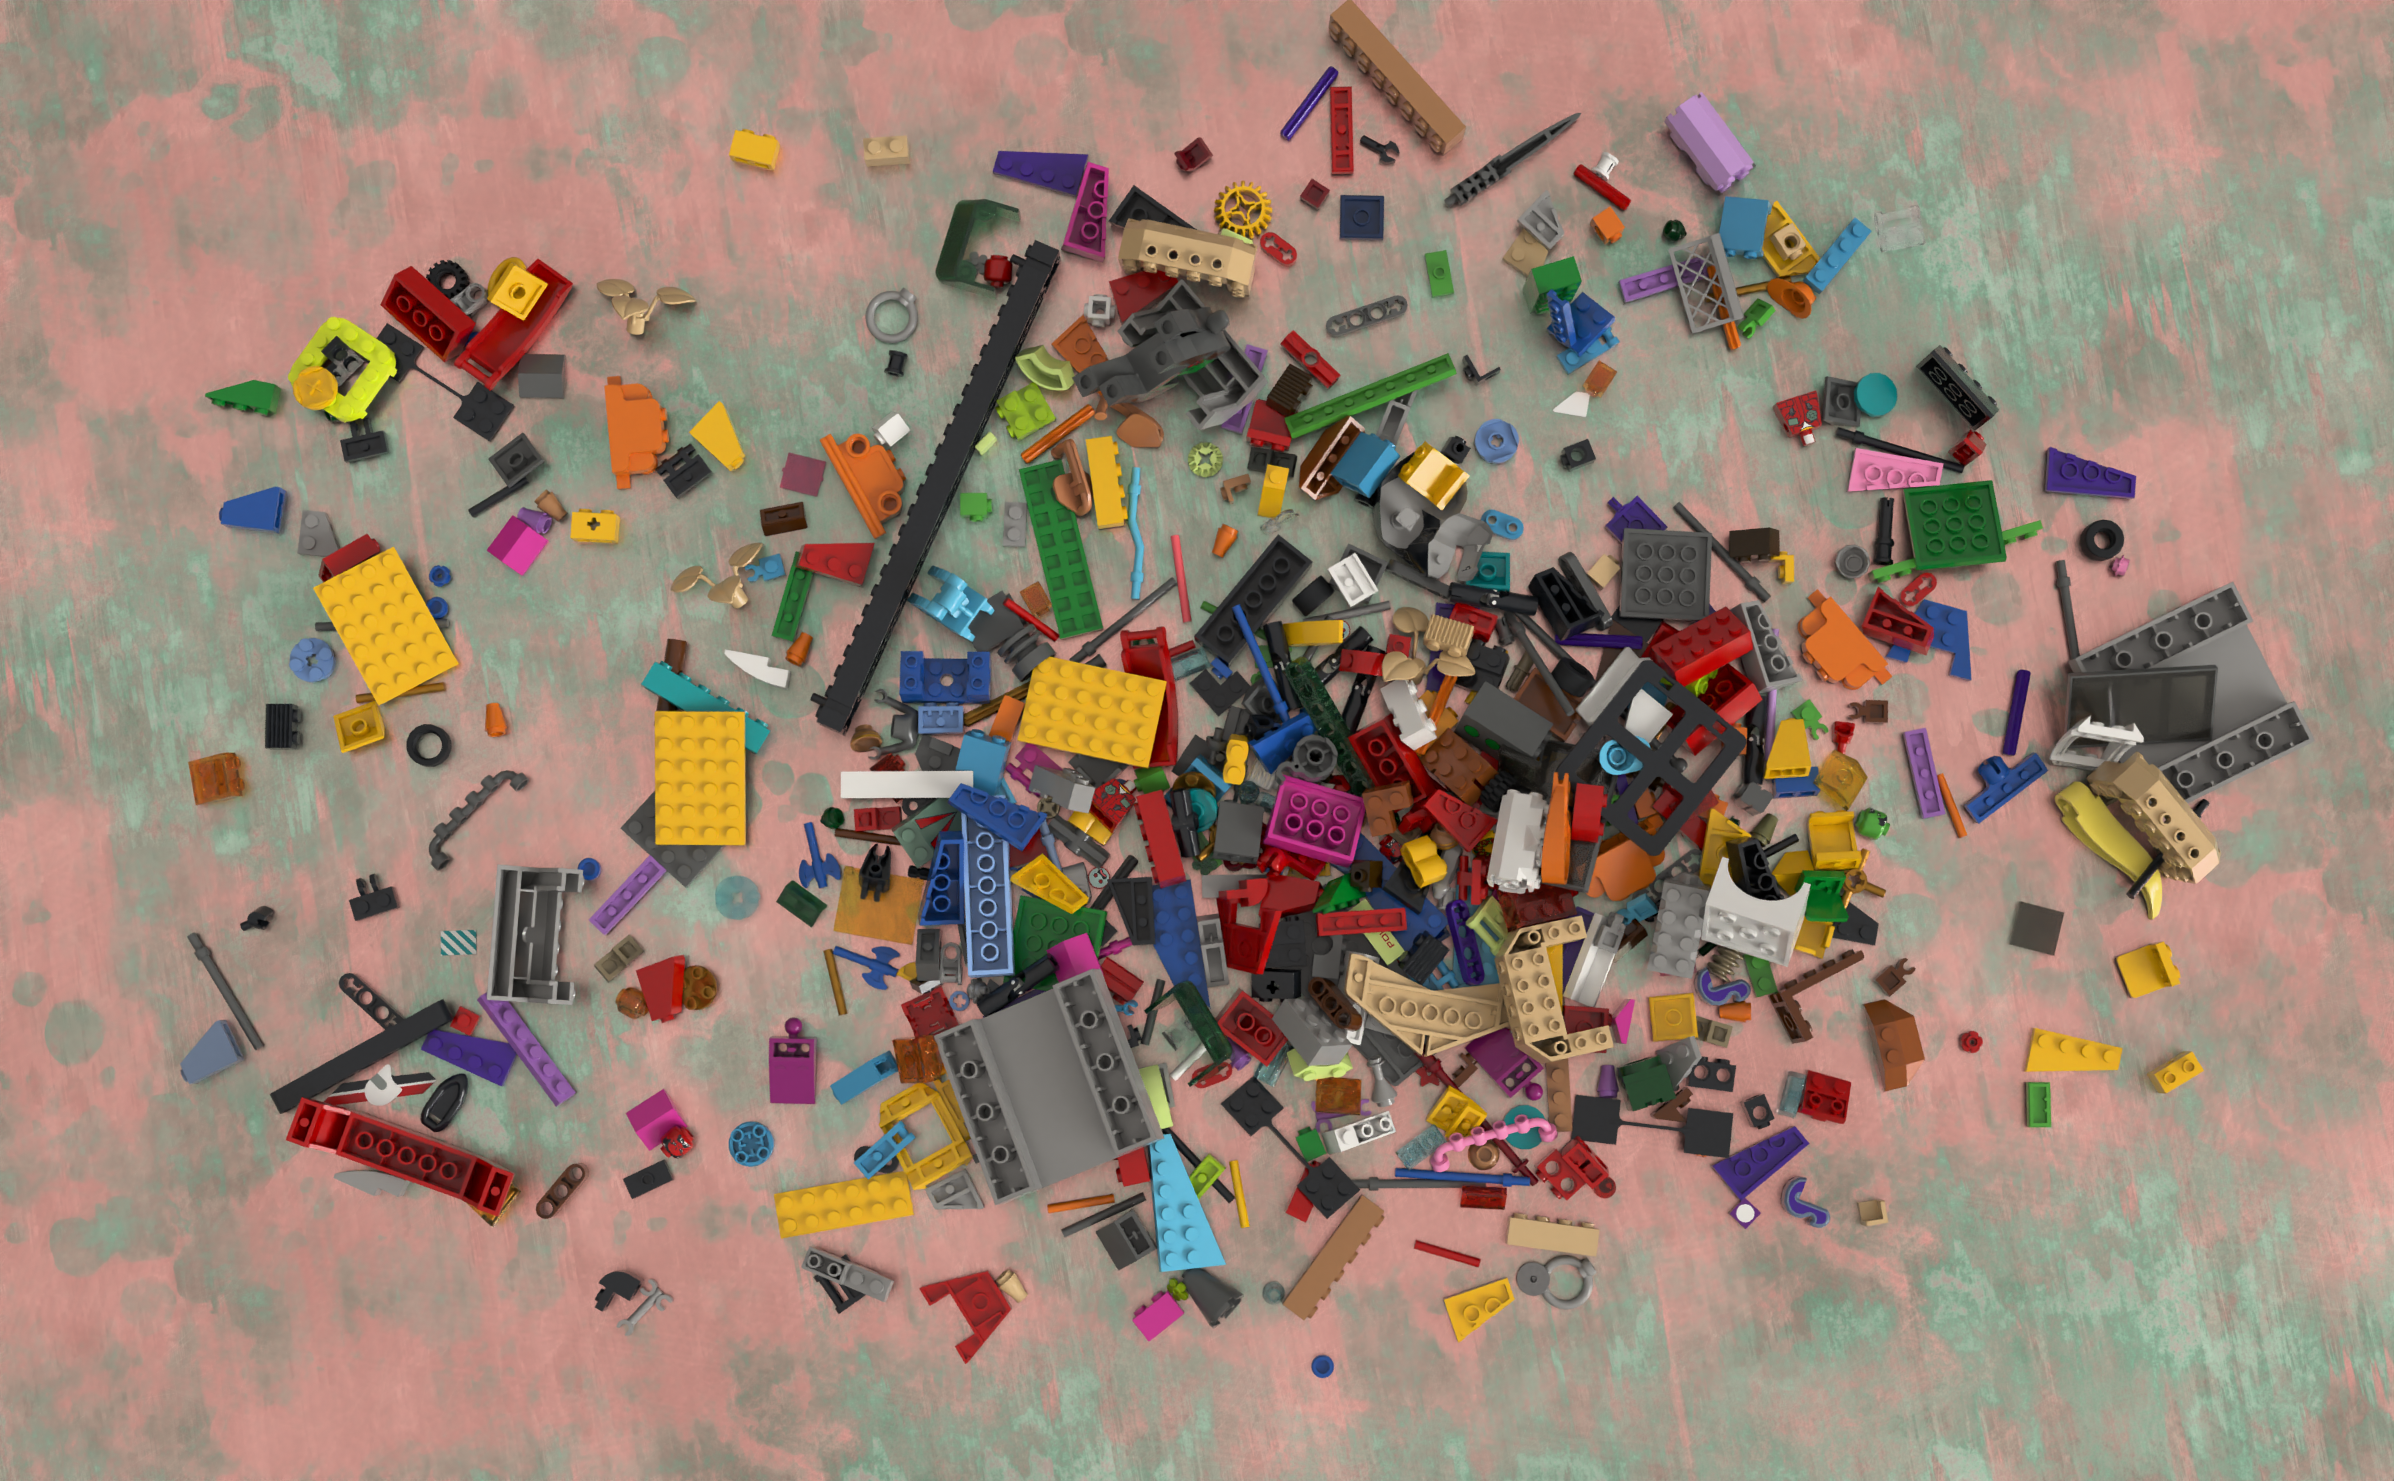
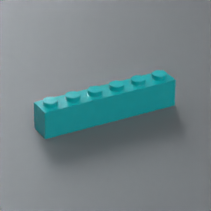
M663 661L660 663L654 662L641 683L642 687L682 711H745L740 707H737L736 710L730 707V701L721 696L715 698L710 695L711 690L701 684L697 687L690 683L692 679L681 672L679 675L671 671L673 667ZM745 711V748L757 754L770 730L767 729L768 724L758 718L756 721L748 717L749 713Z

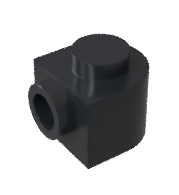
M1455 436L1448 438L1440 453L1452 462L1460 464L1464 461L1471 448L1465 445L1466 441Z
M1250 714L1247 723L1244 725V735L1250 737L1251 741L1253 739L1257 741L1264 737V733L1273 730L1274 721L1265 715Z

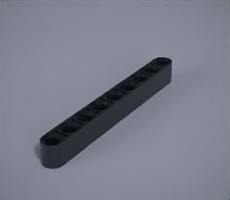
M444 999L437 1001L272 1092L270 1096L279 1113L283 1114L298 1106L302 1097L309 1099L315 1097L449 1023L454 1018Z

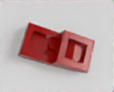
M900 806L854 809L855 831L892 830V827L902 821Z

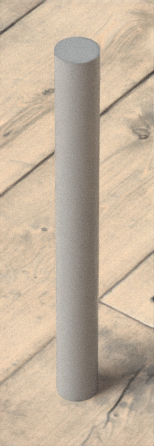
M1385 601L1305 618L1303 622L1324 621L1327 615L1334 620H1343L1390 610L1391 607L1390 602Z

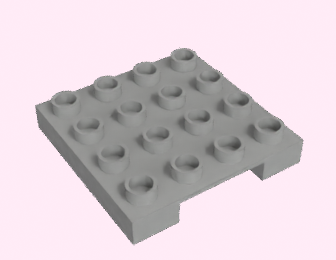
M2234 582L2228 583L2068 661L2073 673L2216 665L2218 667L2212 740L2138 744L2128 749L2119 759V763H2124L2136 751L2139 752L2149 765L2154 764L2160 769L2187 803L2315 741L2296 702H2286L2247 626V624L2253 622V619ZM2205 675L2172 677L2167 733L2201 731ZM2148 678L2147 685L2134 686L2132 684L2133 679L2122 680L2119 726L2125 727L2135 723L2141 734L2157 733L2161 678ZM2112 681L2079 682L2098 722L2103 723L2104 727H2108Z
M1090 969L1053 985V989L982 1019H972L934 1035L995 1205L1005 1204L1165 1139L1101 969Z

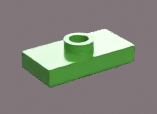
M1447 251L1426 253L1424 256L1432 298L1454 294Z
M2026 1082L2027 1127H2051L2050 1082Z

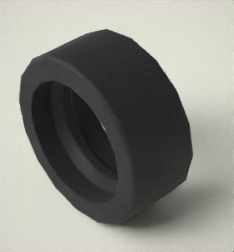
M423 724L416 727L409 734L406 749L409 757L414 762L426 767H435L442 764L449 757L451 740L442 728L432 724ZM434 733L440 738L442 748L436 757L424 758L417 752L416 743L422 734Z

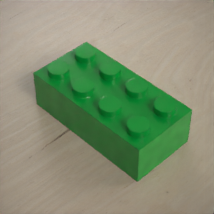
M1574 256L1531 269L1522 289L1530 314L1536 312L1537 315L1549 311L1546 294L1551 289L1556 292L1557 297L1562 301L1566 299L1570 303L1573 300L1582 282Z

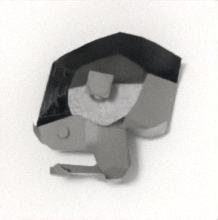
M1413 452L1392 468L1376 489L1374 526L1379 539L1387 548L1425 577L1439 579L1448 572L1456 545L1463 546L1464 553L1458 571V580L1465 582L1472 580L1478 571L1477 564L1485 545L1490 544L1493 531L1487 522L1460 513L1467 501V482L1461 486L1445 508L1441 510L1399 478L1398 474L1401 472V468L1413 457L1415 453Z

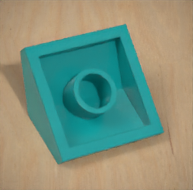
M1482 552L1477 564L1478 571L1472 580L1466 581L1465 584L1510 592V553Z

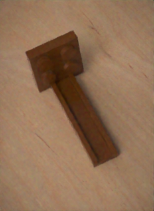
M1853 949L1841 954L1842 959L1836 962L1834 959H1831L1822 964L1823 969L1817 972L1815 969H1812L1803 974V979L1798 982L1796 979H1793L1783 984L1784 989L1768 996L1792 1044L1806 1042L1814 1038L1811 1034L1812 1027L1810 1023L1804 1020L1801 1014L1802 1008L1799 1002L1794 1000L1792 996L1863 960L1864 953L1862 950L1856 952Z

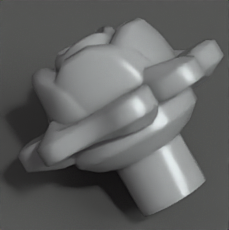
M981 978L971 979V984L967 987L968 997L973 1000L974 1004H977L978 1000L990 992L989 986L983 983Z

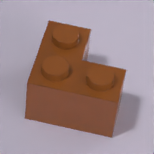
M1409 780L1367 788L1362 793L1372 837L1394 833L1397 829L1394 810L1411 807L1414 803Z

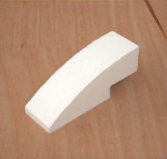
M725 649L724 654L749 675L769 685L788 690L791 677L789 670L770 667L771 659L768 657Z

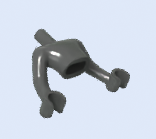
M883 689L875 691L882 693L883 699H875L874 701L876 703L883 702L905 713L904 715H893L891 724V738H897L903 742L881 748L876 746L870 747L869 749H874L877 752L875 757H868L870 760L878 759L881 755L893 754L914 747L919 734L918 711L898 700L888 697L887 692Z

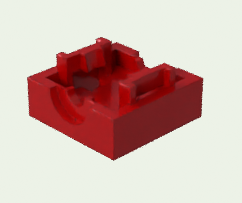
M942 986L901 1004L918 1045L933 1040L934 1035L960 1025ZM944 1027L943 1030L938 1031V1032H936V1033L930 1035V1033H932V1032H934V1031H937V1030H939V1029H941V1028Z

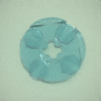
M744 876L725 878L720 882L715 892L718 911L723 916L735 920L750 917L757 910L761 898L756 884ZM734 892L736 894L740 892L743 894L741 897L743 901L741 903L732 902L734 899L732 894Z

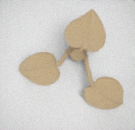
M606 279L597 283V289L601 293L613 296V308L622 320L627 319L626 331L635 335L644 333L645 321H649L650 314L657 301L661 300L665 304H682L696 301L693 296L682 289L663 287L657 290V296L654 297L649 307L648 303L644 300L629 297L628 293H633L634 287L625 280Z
M763 543L748 544L736 550L729 559L730 566H733L734 576L726 578L721 583L716 585L701 574L703 571L701 566H692L682 571L676 577L670 590L676 593L684 592L693 587L698 579H702L712 586L707 595L711 601L731 604L734 609L742 607L748 601V597L741 589L743 584L738 575V568L749 564L757 555Z
M1402 607L1394 613L1392 621L1398 630L1405 633L1414 632L1412 658H1407L1404 653L1398 651L1385 655L1382 662L1384 682L1412 680L1415 685L1420 684L1423 675L1429 674L1430 669L1435 664H1437L1438 671L1445 675H1475V669L1467 656L1453 657L1447 651H1442L1439 656L1440 659H1434L1426 667L1422 659L1416 658L1418 631H1426L1429 623L1427 616L1420 610L1412 607Z

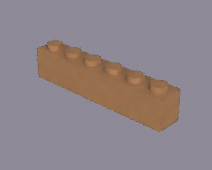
M1361 1194L1288 1293L1282 1304L1301 1319L1305 1320L1307 1317L1311 1319L1318 1309L1315 1305L1320 1299L1324 1301L1331 1292L1329 1286L1333 1281L1338 1282L1345 1271L1342 1269L1347 1262L1351 1264L1358 1255L1356 1250L1359 1245L1364 1246L1370 1239V1230L1373 1226L1377 1228L1385 1217L1382 1215L1384 1210Z

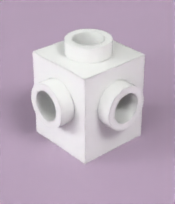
M1103 294L1089 296V303L1084 304V316H1087L1088 323H1092L1094 327H1105V324L1110 325V318H1115V305H1112L1111 297ZM1102 310L1104 314H1096V312Z

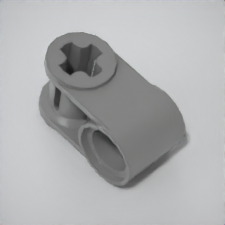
M478 283L470 284L462 292L450 299L458 308L461 307L463 312L470 318L489 302L487 299V289ZM482 290L481 297L474 299V293Z
M1084 862L1063 867V874L1083 893H1087L1089 899L1083 906L1088 905L1091 902L1092 894Z
M946 943L941 948L939 981L941 984L939 985H943L944 982L962 985V950L957 943ZM949 946H953L957 950V955L954 959L948 958L945 954V950ZM946 974H955V976H947Z

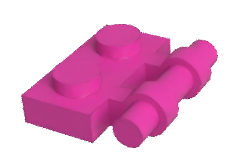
M1029 743L1015 756L1021 764L1016 768L1012 763H1009L1005 768L1011 774L1010 777L1013 780H1018L1026 787L1025 790L1027 792L1033 793L1038 798L1041 793L1029 791L1031 780L1023 772L1029 769L1033 773L1035 765L1063 770L1035 745Z

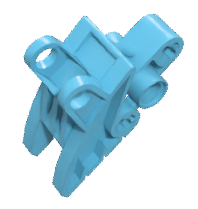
M932 565L927 573L943 584L940 588L941 593H937L931 601L912 593L907 601L943 624L949 630L973 641L975 636L970 633L971 631L968 628L972 620L980 610L989 615H992L995 610L987 602V598L968 587V584L961 578Z

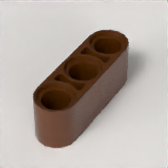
M1320 977L1311 979L1308 984V991L1333 1023L1340 1029L1352 1032L1360 1029L1362 1026L1361 1015L1335 983ZM1324 985L1323 991L1321 992V986ZM1335 1000H1336V1001H1337V1005H1336V1007L1334 1008L1333 1005H1334V1002H1335ZM1350 1016V1022L1347 1025L1346 1021L1347 1018Z
M576 1163L567 1167L537 1203V1215L542 1219L555 1217L589 1177L588 1167L583 1163ZM575 1167L580 1168L582 1171V1177L579 1180L575 1179L572 1175ZM560 1185H564L567 1188V1195L565 1197L558 1194V1187ZM546 1202L551 1203L553 1207L551 1214H546L543 1210V1205Z

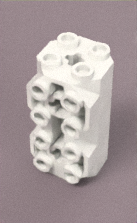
M1510 789L1507 790L1506 795H1502L1487 876L1489 886L1494 887L1495 883L1499 885V890L1503 892L1524 894L1526 889L1529 892H1533L1534 888H1540L1541 876L1539 875V868L1542 865V846L1549 809L1547 801L1542 799V794L1536 792L1522 794L1517 790Z

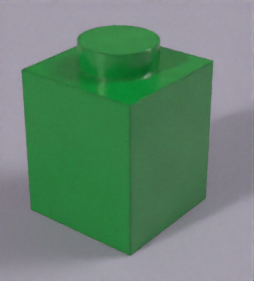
M1310 1126L1298 1131L1299 1135L1295 1136L1306 1162L1327 1154L1316 1128L1311 1130Z

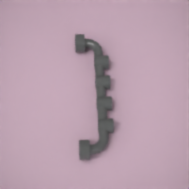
M506 770L501 771L494 778L491 775L486 776L481 781V785L484 788L478 794L475 791L470 792L465 798L468 804L463 809L460 807L454 808L449 814L452 820L447 825L442 822L434 828L433 832L436 836L429 844V855L433 859L431 865L437 871L443 869L450 861V858L444 852L438 853L440 843L447 840L452 835V831L458 825L463 824L467 820L468 815L474 809L479 808L483 804L484 799L489 794L495 792L503 780L510 779V786L516 792L523 789L529 782V779L523 773L517 774L514 771Z

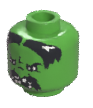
M1869 807L1859 812L1855 826L1859 834L1877 840L1881 835L1885 836L1887 834L1890 823H1887V815Z

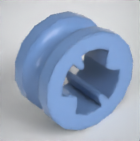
M956 991L950 996L949 1003L954 1010L963 1011L969 1006L970 998L965 992ZM961 994L962 999H965L966 1003L965 1005L961 1004L962 1007L958 1008L957 1003H954L953 1000L955 997L958 998L957 995Z

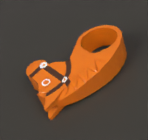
M1554 772L1552 794L1542 850V883L1566 885L1568 879L1571 822L1575 804V794L1571 792L1569 773H1565L1563 780H1559L1558 772Z

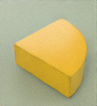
M916 962L904 965L896 975L908 981L916 978Z

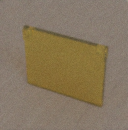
M845 865L833 931L912 945L924 880L890 874V889L881 894L879 902L874 901L875 891L868 890L866 900L860 899L862 890L859 885L860 869Z

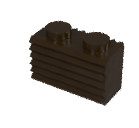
M1289 364L1268 394L1266 405L1285 415V417H1289L1291 412L1296 413L1302 402L1300 399L1302 396L1307 397L1313 388L1311 384L1312 376Z

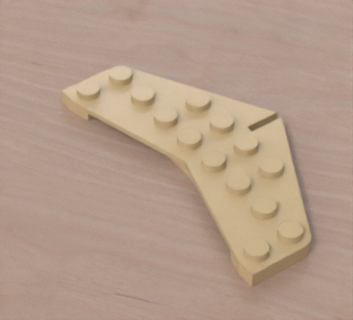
M1349 954L1344 985L1346 996L1419 1056L1423 1054L1425 1035H1427L1424 1057L1510 1026L1500 983L1433 991L1373 962V960L1363 955Z

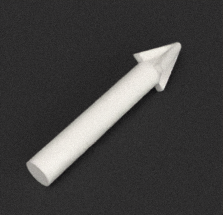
M1218 1030L1205 1037L1204 1041L1170 1076L1176 1081L1210 1046L1213 1047L1221 1031Z

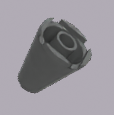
M1201 1268L1187 1269L1182 1274L1184 1278L1182 1283L1185 1284L1186 1290L1212 1328L1220 1325L1221 1323L1218 1320L1220 1318L1226 1319L1241 1302L1240 1298L1244 1297L1240 1291Z

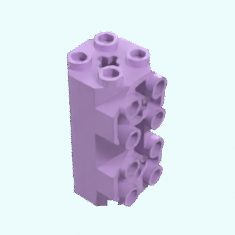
M1702 92L1698 96L1694 95L1675 109L1677 114L1674 117L1671 113L1666 117L1664 122L1671 131L1670 137L1680 150L1687 152L1696 164L1695 171L1704 183L1712 186L1715 191L1725 192L1732 186L1731 184L1735 179H1738V181L1742 180L1753 168V160Z

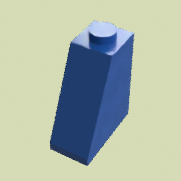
M272 487L226 501L223 504V508L219 511V520L222 525L230 528L279 534L286 491L280 487Z

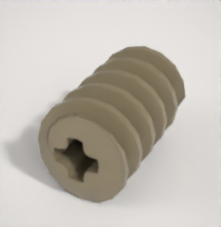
M1717 947L1720 955H1712L1716 963L1708 962L1707 965L1711 969L1708 971L1729 983L1730 980L1726 975H1734L1735 973L1731 967L1739 968L1736 959L1744 960V957L1739 951L1727 947Z

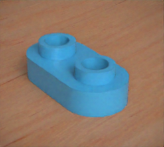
M1487 510L1480 519L1487 522L1494 535L1508 540H1516L1523 533V523L1518 518L1496 510ZM1494 517L1496 519V523L1490 524L1488 522V518ZM1509 525H1515L1516 531H1510Z

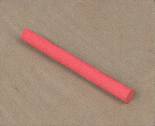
M1172 535L1171 543L1183 623L1192 622L1180 537L1179 535Z

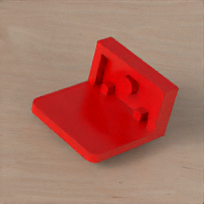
M1256 400L1246 441L1257 447L1269 446L1272 450L1278 452L1289 451L1292 437L1284 419L1286 418L1285 415L1267 406L1266 400Z

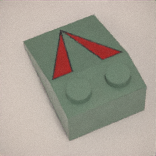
M936 798L891 828L917 869L933 858L939 831H962L961 812L948 804L949 798Z

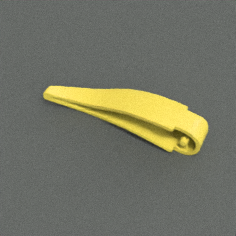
M2077 781L2072 782L2055 796V802L2064 815L2062 817L2063 823L2078 840L2136 882L2153 859L2139 842L2117 821L2100 796H2094L2085 784ZM2158 869L2141 889L2147 903L2148 918L2150 920H2153L2159 914L2161 908L2162 881Z

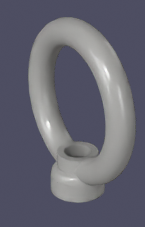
M904 287L900 292L885 291L875 296L869 303L865 315L870 333L878 340L886 343H897L908 338L917 325L918 314L914 304L917 297ZM886 300L899 301L907 308L909 313L907 326L897 334L882 332L874 321L876 308Z
M1573 1256L1555 1257L1544 1266L1548 1270L1549 1275L1557 1266L1572 1265L1583 1276L1584 1287L1578 1297L1568 1301L1556 1298L1550 1292L1549 1287L1542 1293V1296L1549 1304L1556 1308L1564 1310L1577 1308L1589 1298L1593 1288L1592 1276L1597 1271L1588 1258L1581 1261Z

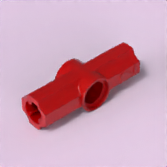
M1294 330L1280 343L1301 364V367L1312 374L1327 390L1341 377L1320 356L1318 350L1312 348ZM1312 355L1317 361L1310 365L1305 362V357Z

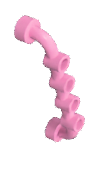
M1521 1114L1515 1117L1514 1124L1506 1125L1504 1121H1496L1493 1124L1492 1130L1484 1131L1482 1127H1475L1471 1130V1136L1464 1138L1461 1133H1453L1449 1137V1142L1441 1144L1435 1150L1434 1156L1430 1160L1432 1169L1435 1172H1444L1449 1168L1448 1157L1444 1154L1447 1151L1460 1152L1465 1146L1472 1144L1481 1146L1487 1140L1494 1138L1502 1140L1515 1132L1524 1134L1533 1127H1539L1538 1132L1542 1141L1551 1142L1558 1136L1556 1126L1543 1118L1528 1119L1526 1115Z

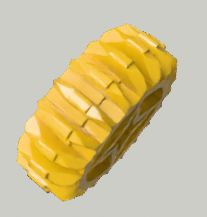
M1241 181L1240 187L1237 186L1236 182H1233V189L1231 190L1229 186H1225L1227 194L1219 192L1218 196L1220 199L1215 200V205L1219 206L1213 210L1215 214H1219L1215 217V221H1222L1219 224V229L1227 227L1226 229L1241 234L1244 237L1245 234H1248L1249 238L1253 239V232L1255 231L1256 234L1260 235L1261 229L1259 227L1267 229L1268 225L1266 222L1271 221V216L1268 214L1272 213V208L1267 207L1271 204V200L1265 199L1267 192L1259 194L1261 186L1253 189V182H1250L1248 187L1245 186V181ZM1242 195L1250 196L1254 198L1257 202H1248L1243 198ZM1235 197V207L1225 212L1227 203ZM1240 203L1244 210H1246V218L1242 211H1239ZM1261 209L1259 218L1251 224L1250 215L1255 213L1256 210ZM1229 219H1238L1242 221L1243 226L1236 225Z

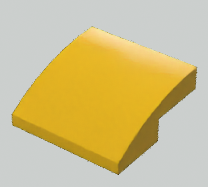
M1449 1085L1428 1113L1426 1121L1444 1130L1445 1137L1447 1138L1453 1133H1461L1464 1138L1471 1136V1130L1481 1125L1487 1117V1113L1472 1099Z

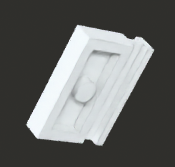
M1353 553L1327 570L1350 608L1378 592L1376 585L1356 553Z

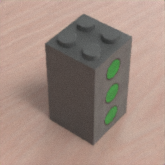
M1485 681L1464 712L1454 733L1522 775L1525 769H1531L1553 733L1550 732L1553 723Z

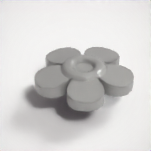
M971 252L969 254L971 260H964V267L969 269V275L972 277H976L978 271L980 274H984V264L988 259L987 256L981 255L979 257L977 252Z

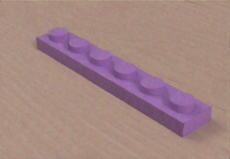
M487 992L477 999L554 1105L557 1107L571 1098L576 1092L508 1001L487 1000Z

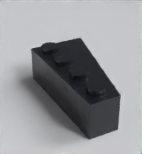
M1133 185L1109 219L1111 225L1121 229L1125 228L1128 218L1138 221L1142 219L1195 229L1135 185Z
M1744 836L1726 841L1733 882L1740 890L1762 900L1777 901L1785 899L1777 887L1776 883L1778 882L1768 867L1769 862L1757 838Z

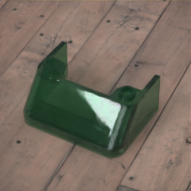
M988 199L959 201L955 206L935 273L938 281L948 286L996 299L995 287L975 282L976 268L971 262L963 260L975 219L987 222L992 220L996 214L1020 221V209Z
M1186 980L1176 984L1144 1011L1148 1014L1170 1005L1175 1000L1178 1001L1214 1061L1211 1066L1188 1082L1189 1087L1212 1078L1232 1063L1235 1059V1050L1198 988L1191 981Z

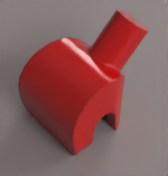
M1840 721L1833 723L1832 739L1835 743H1838L1836 754L1845 755L1846 746L1850 744L1854 735L1855 723Z
M1349 769L1343 775H1332L1329 783L1335 784L1333 789L1346 793L1351 788V779L1356 773L1353 769Z

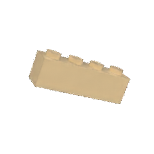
M1514 1213V1217L1508 1216L1505 1243L1508 1245L1595 1257L1597 1255L1600 1230L1594 1228L1593 1223L1581 1222V1226L1572 1225L1571 1220L1559 1219L1558 1223L1550 1222L1549 1217L1536 1216V1220L1527 1219L1528 1215Z

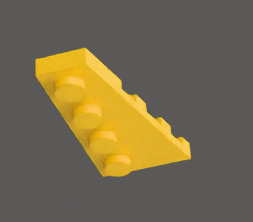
M2033 1028L2024 1071L2118 1070L2123 1048Z

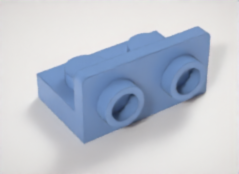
M924 703V706H918V733L963 734V706H959V703H946V706H937V703Z

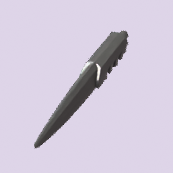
M1575 113L1553 124L1503 156L1499 154L1483 168L1451 188L1450 192L1452 195L1444 200L1445 204L1448 207L1456 202L1459 205H1463L1511 173L1510 169L1554 139L1578 119L1581 113Z

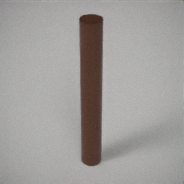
M841 828L835 829V837L901 846L896 836Z

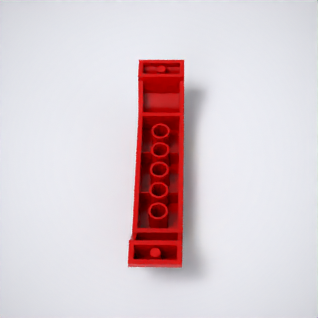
M302 1097L286 1137L287 1141L300 1146L336 1154L458 1198L476 1207L478 1210L497 1217L501 1213L515 1175L514 1172L474 1152L357 1110Z

